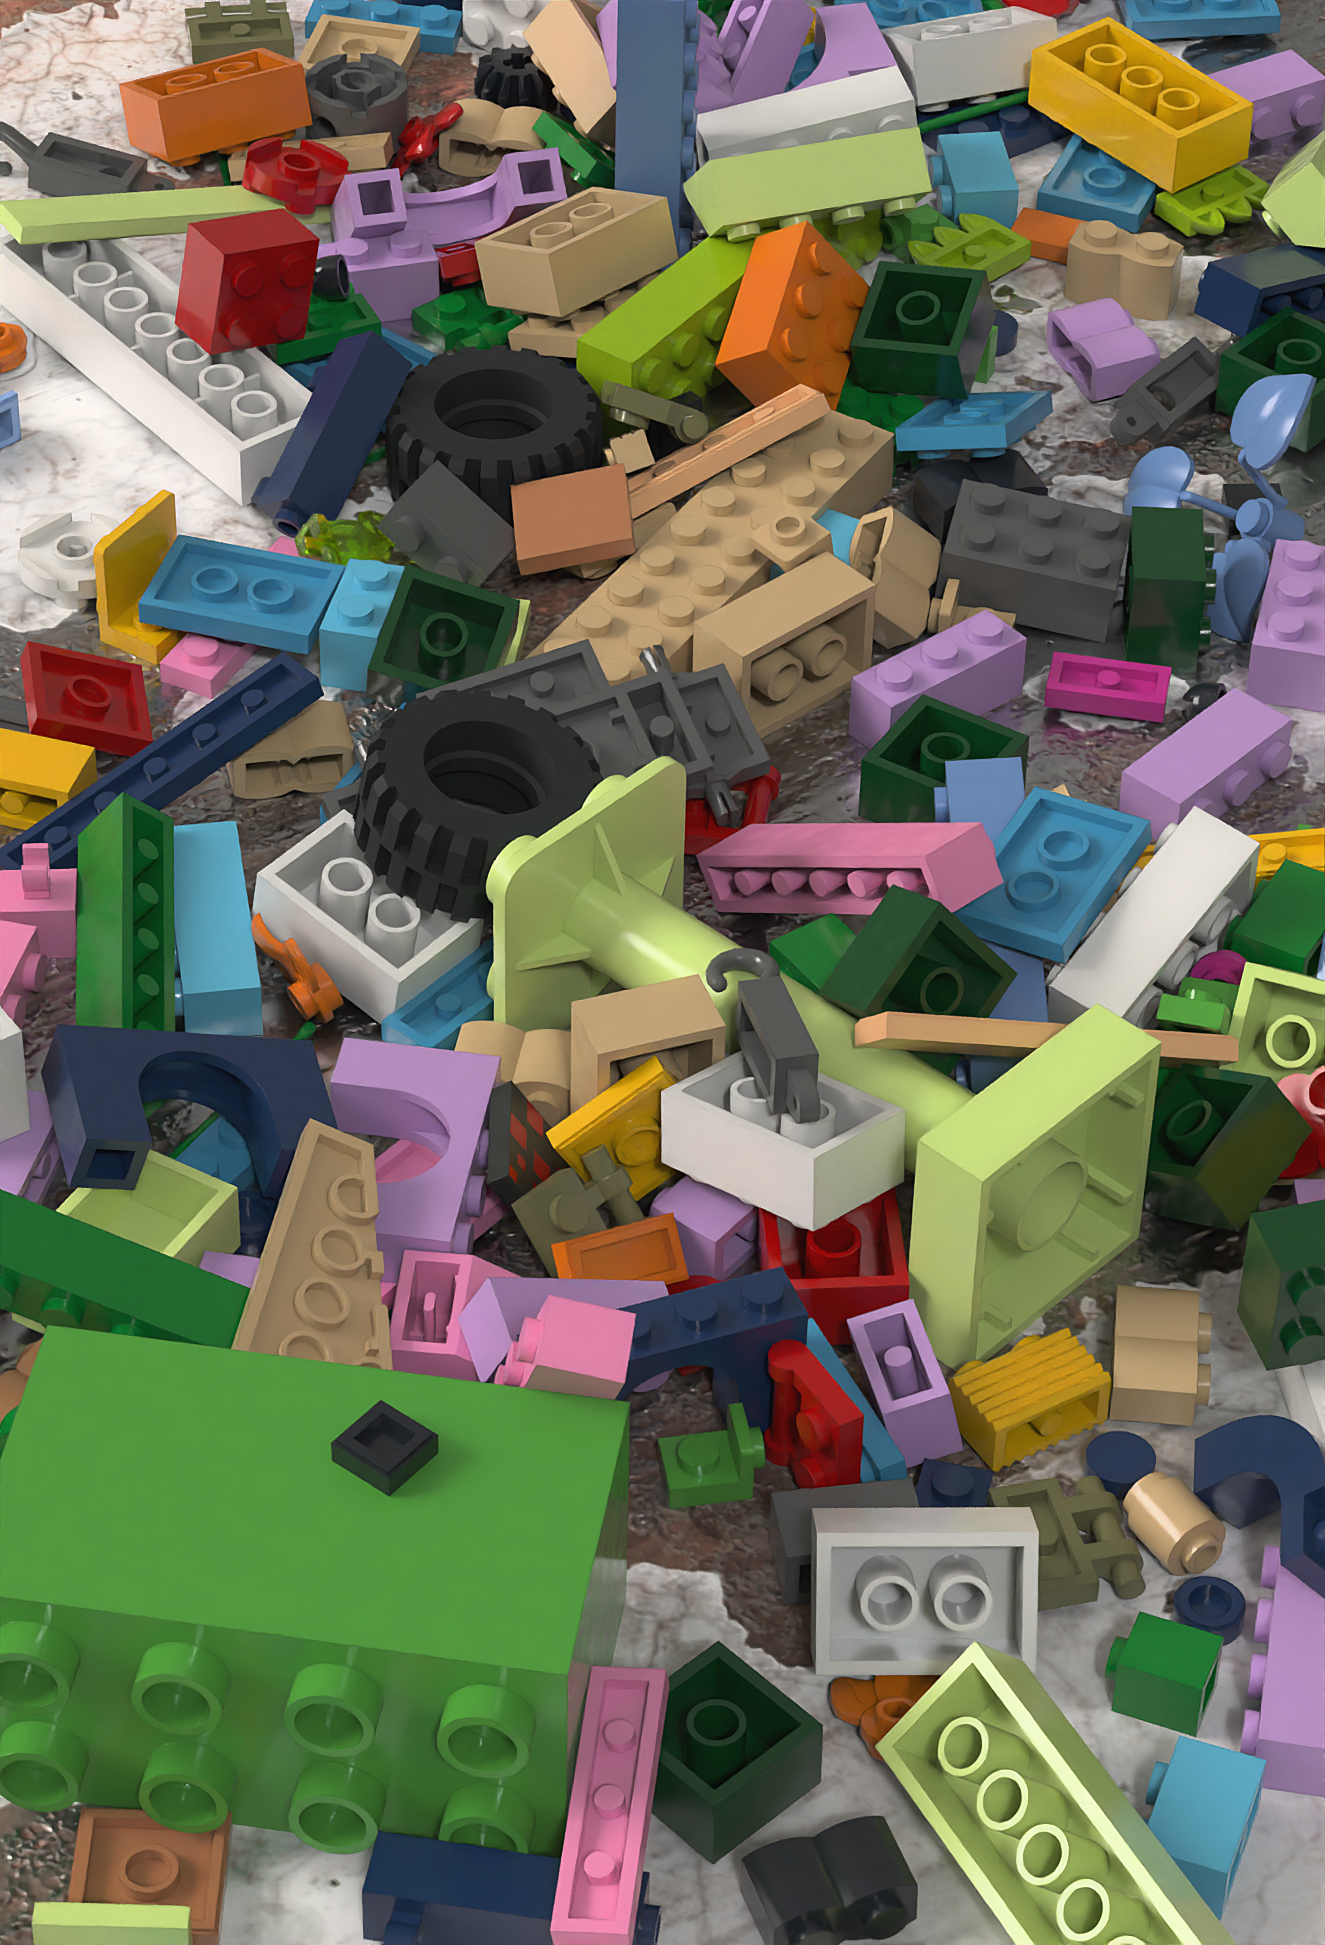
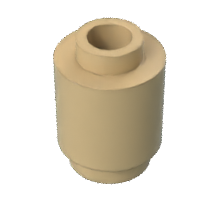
M1153 1472L1136 1482L1127 1493L1123 1502V1510L1128 1516L1129 1528L1173 1575L1184 1576L1190 1573H1202L1213 1566L1219 1559L1226 1534L1225 1526L1181 1479L1169 1477L1164 1472Z

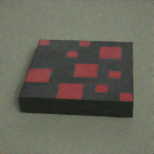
M511 1080L493 1088L490 1095L487 1185L518 1219L511 1204L558 1170L572 1167L553 1148L546 1132L552 1129V1127Z

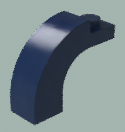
M1274 1415L1245 1417L1229 1422L1196 1438L1193 1493L1239 1530L1281 1510L1280 1565L1325 1599V1444L1295 1421Z

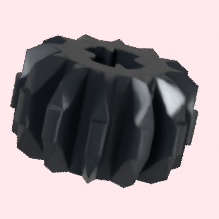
M511 44L508 49L495 47L492 48L490 55L479 57L476 78H474V94L477 96V99L492 102L503 109L526 106L546 112L556 110L558 100L552 91L555 85L551 78L542 72L532 61L531 55L534 52L529 45L525 48L516 47L514 44Z

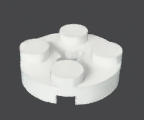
M71 512L53 514L34 522L23 531L19 539L20 549L17 551L19 577L34 592L54 598L55 604L62 609L74 610L86 606L90 599L97 597L95 566L93 564L94 548L100 539L121 524L120 522L96 513H90L91 522L72 521Z

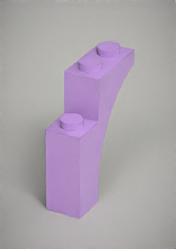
M865 2L816 8L814 54L819 64L807 79L790 91L895 65L898 66Z

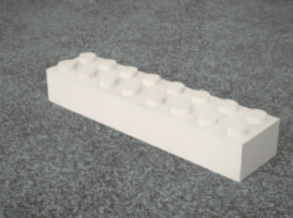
M11 234L1 237L0 304L243 507L252 503L253 501L250 499L260 479L271 477L312 393L255 347L209 355L175 324L180 286L120 238L20 245Z

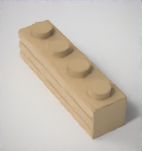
M642 428L631 430V433H622L619 437L608 438L606 441L608 447L602 448L607 465L624 463L626 473L655 464L644 429Z

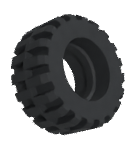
M491 345V349L477 350L476 346L460 348L458 354L449 356L445 352L434 356L427 366L420 363L409 372L385 420L387 481L396 501L438 460L513 529L514 521L510 485L516 486L529 481L590 470L602 466L603 411L601 410V402L596 391L575 368L568 370L564 361L551 355L548 358L541 357L537 350L523 347L521 351L508 350L507 345Z
M457 689L440 691L432 700L424 695L404 705V709L399 708L381 723L380 730L373 734L355 800L352 817L355 821L353 831L357 845L362 853L365 852L364 858L377 877L381 875L386 876L385 883L398 896L403 898L407 894L416 900V907L431 914L434 913L435 909L451 914L450 920L468 923L470 918L484 919L485 925H493V903L487 897L486 883L490 869L501 851L518 837L524 835L540 837L582 809L589 794L604 779L599 772L600 766L590 748L582 749L583 741L580 735L569 725L563 728L557 724L556 715L540 707L536 711L525 706L524 699L509 694L507 699L493 697L489 690L473 689L470 694H459ZM450 798H467L485 802L508 814H491L476 811Z

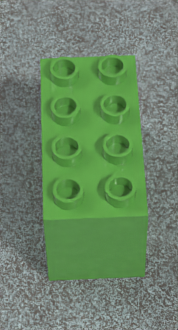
M47 1325L0 1459V1795L19 1807L38 1812L60 1811L68 1808L74 1802L122 1809H143L150 1818L162 1826L185 1833L212 1831L225 1822L228 1812H232V1823L235 1825L291 1832L307 1845L332 1854L362 1852L375 1844L378 1831L561 1859L591 1666L611 1667L626 1601L630 1402ZM380 1400L438 1434L439 1453L390 1497L333 1462L331 1454V1442Z

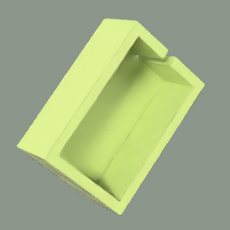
M151 1149L148 1152L135 1190L78 1187L56 1210L198 1268L204 1251L233 1254L241 1246L238 1187ZM11 1312L13 1321L42 1334L45 1333L46 1329L40 1323Z

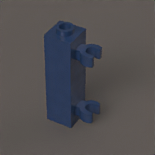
M374 331L339 340L327 366H320L315 369L306 387L312 395L271 477L260 479L250 499L257 503L256 507L273 520L274 527L288 537L302 539L331 532L413 365Z
M378 1831L362 1889L363 1939L382 1942V1945H554L550 1928L561 1859ZM643 1871L632 1945H657L662 1906L649 1904L650 1872Z

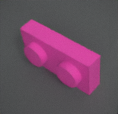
M1053 652L1045 691L1044 707L1065 709L1074 713L1087 712L1124 717L1134 721L1147 720L1163 723L1172 667Z

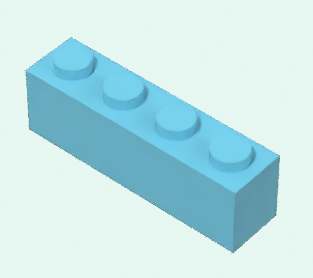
M236 820L174 826L175 973H177L178 977L175 978V1017L183 1016L184 1030L187 1033L233 1036L263 1035L261 984L255 944L251 932V917Z

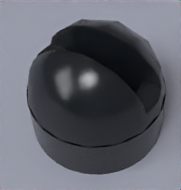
M330 255L317 259L314 274L317 281L313 282V296L321 300L330 301L347 299L350 292V279L343 255Z
M1223 683L1198 684L1191 687L1184 694L1183 701L1193 703V709L1182 710V716L1186 723L1227 694Z

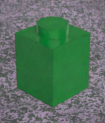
M1139 1611L1128 1639L1116 1636L1108 1656L1105 1678L1115 1681L1112 1711L1196 1737L1217 1686L1224 1637Z

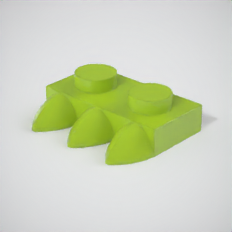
M1237 163L1173 194L1169 191L1157 194L1154 213L1188 237L1198 233L1217 235L1223 232L1226 221L1245 223L1251 219L1253 209L1265 211L1266 209L1262 206L1261 201L1271 185Z
M972 213L959 214V222L963 231L949 227H934V237L938 245L924 241H908L909 253L916 264L985 270L989 282L1029 261L1032 245L1030 240L995 220Z

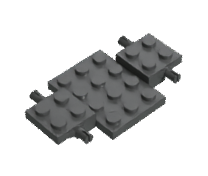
M585 639L416 694V699L426 695L432 700L437 693L445 690L457 689L459 694H470L473 689L489 690L493 697L507 699L509 694L524 699L525 706L536 711L542 707L556 715L557 724L564 728L569 725L580 735L583 741L582 749L590 748L600 766L599 772L603 779L613 775H622L628 778L653 760L661 756H669L685 767L686 800L706 798L719 826H727V819H729L730 824H733L742 815L729 789L735 784L770 773V758L725 664L723 663L698 672L674 673L661 645H653V654L650 647H647L639 655V659L643 663L648 675L612 687L609 685L589 640ZM367 738V749L363 740L356 743L353 747L354 755H356L362 771L372 738ZM361 777L351 785L321 794L322 808L328 820L343 809L353 815ZM450 798L476 811L491 814H508L485 802L467 798Z

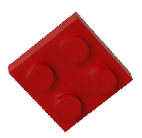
M27 641L20 662L29 734L95 747L96 750H101L109 755L129 757L134 756L153 742L142 665Z

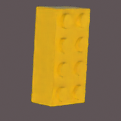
M1109 16L1032 50L1028 104L1047 115L1051 120L1079 135L1088 143L1095 145L1116 158L1123 165L1132 168L1153 181L1160 188L1173 194L1248 158L1254 104Z

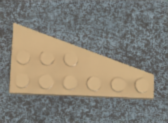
M311 1118L309 1119L301 1133L231 1349L393 1370L387 1305H382L380 1280L385 1272L383 1252L377 1251L375 1220L379 1215L373 1144Z

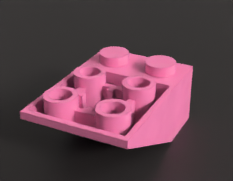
M404 1249L390 1324L393 1371L480 1382L461 1330L458 1316L488 1277H523L474 1255Z

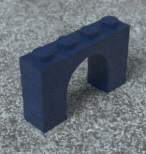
M57 1024L41 1070L69 1187L135 1190L152 1144L142 1104L153 1100L179 1099L194 1102L216 1111L234 1124L248 1143L263 1197L281 1198L301 1133L310 1118L339 1130L312 1041Z
M782 1266L616 1309L634 1313L636 1318L625 1384L615 1400L623 1401L640 1384L665 1371L695 1365L713 1367L712 1400L726 1427L727 1405L742 1402L748 1426H759L764 1440L765 1431L772 1425L774 1380L768 1373L769 1349L776 1342L785 1339L796 1340L807 1346L808 1312ZM520 1334L516 1335V1342L519 1341Z

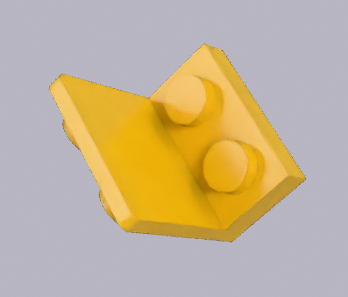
M164 489L147 503L138 507L129 518L111 533L102 537L96 544L93 553L100 641L155 665H158L189 633L188 631L171 630L166 627L139 622L138 603L177 538L175 495Z

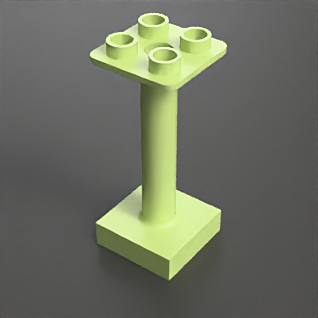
M661 756L628 778L622 775H613L604 779L589 794L582 809L538 838L531 835L516 838L498 855L490 869L486 883L487 897L493 903L494 962L487 978V993L494 1000V1021L512 1025L525 1032L537 1029L564 1030L571 1025V1002L618 992L622 988L628 990L699 974L726 1025L725 1054L731 1056L742 1050L735 1037L738 981L759 979L760 977L747 971H729L723 974L727 980V988L720 993L713 991L707 984L705 971L710 961L722 952L743 947L683 910L686 770L681 763L669 756ZM780 971V976L819 1052L818 1072L905 1109L904 1169L915 1176L908 1266L910 1282L909 1299H913L938 1360L956 1372L968 1362L974 1360L986 1362L1139 1238L1161 1041L1097 1003L976 1095L906 1050L855 1047V1023L859 1022V1020Z

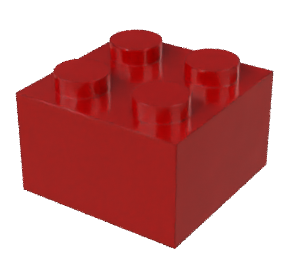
M284 208L188 223L175 324L209 355L305 338L320 239Z
M895 1187L815 1231L796 1227L789 1220L759 1207L757 1252L760 1272L780 1266L783 1267L808 1312V1319H814L830 1345L853 1344L847 1319L909 1300L910 1282Z

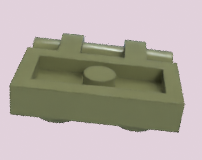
M250 0L249 4L221 6L220 1L204 2V7L185 8L186 29H188L192 63H203L258 48H264L285 57H294V37L286 2L266 3V0Z
M604 380L599 399L600 402L611 405L608 417L648 430L651 419L664 423L671 437L685 443L693 444L705 438L709 424L702 412L619 383Z
M604 1144L590 1149L581 1156L592 1176V1179L582 1185L573 1167L558 1170L511 1204L551 1278L559 1279L551 1244L607 1229L596 1210L602 1203H607L619 1226L652 1217H644L629 1190L633 1181L623 1164L615 1165Z
M1087 1476L1079 1480L1075 1486L1077 1495L1064 1497L1056 1477L988 1489L987 1507H1030L1039 1531L1038 1612L1098 1601L1100 1584L1098 1578L1104 1577L1107 1581L1114 1583L1119 1596L1126 1600L1137 1598L1146 1589V1584L1141 1574L1144 1566L1143 1558L1137 1544L1133 1540L1126 1538L1122 1530L1121 1524L1124 1516L1117 1497L1113 1493L1106 1491L1102 1480L1098 1476ZM1078 1530H1085L1088 1534L1095 1536L1097 1542L1084 1545Z

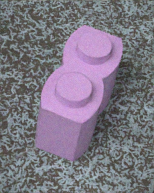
M1106 297L1048 312L1046 345L1049 352L1064 371L1071 373L1080 391L1091 401H1099L1124 394L1134 382L1161 361L1159 348L1152 337H1147L1140 328L1135 326L1130 312L1127 309H1122L1112 298Z

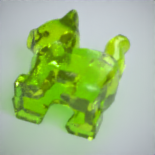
M372 510L361 512L356 521L347 519L330 521L326 520L323 514L313 513L306 524L302 525L294 539L299 556L320 557L323 562L347 566L350 558L388 562L391 558V552L396 545L377 528L385 515Z

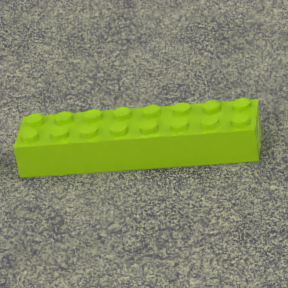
M881 209L864 211V219L841 225H833L832 217L812 220L813 227L857 271L864 264L872 261L881 249L883 235L880 232ZM780 226L761 228V235L779 230ZM727 234L713 237L708 236L577 339V371L589 382L598 397L600 396L604 380L619 383L667 400L690 390L703 397L711 389L723 383L726 376L715 366V362L756 238L729 242ZM601 402V410L603 411L602 444L607 445L606 441L608 438L619 437L622 433H631V430L640 428L608 417L611 405Z

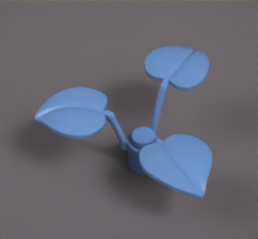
M1309 374L1275 375L1258 380L1246 390L1234 411L1230 435L1233 443L1242 447L1238 455V462L1267 499L1248 500L1239 510H1236L1193 492L1186 491L1194 474V460L1188 453L1173 446L1159 447L1146 454L1133 469L1127 484V493L1124 495V515L1131 516L1132 506L1181 508L1182 501L1235 521L1236 527L1243 539L1229 540L1225 546V553H1214L1212 569H1216L1214 605H1208L1207 615L1203 616L1211 617V630L1236 642H1250L1252 620L1263 596L1268 578L1269 552H1274L1276 540L1298 541L1302 540L1305 524L1301 515L1285 508L1288 499L1277 494L1260 471L1274 465L1290 444L1317 378Z

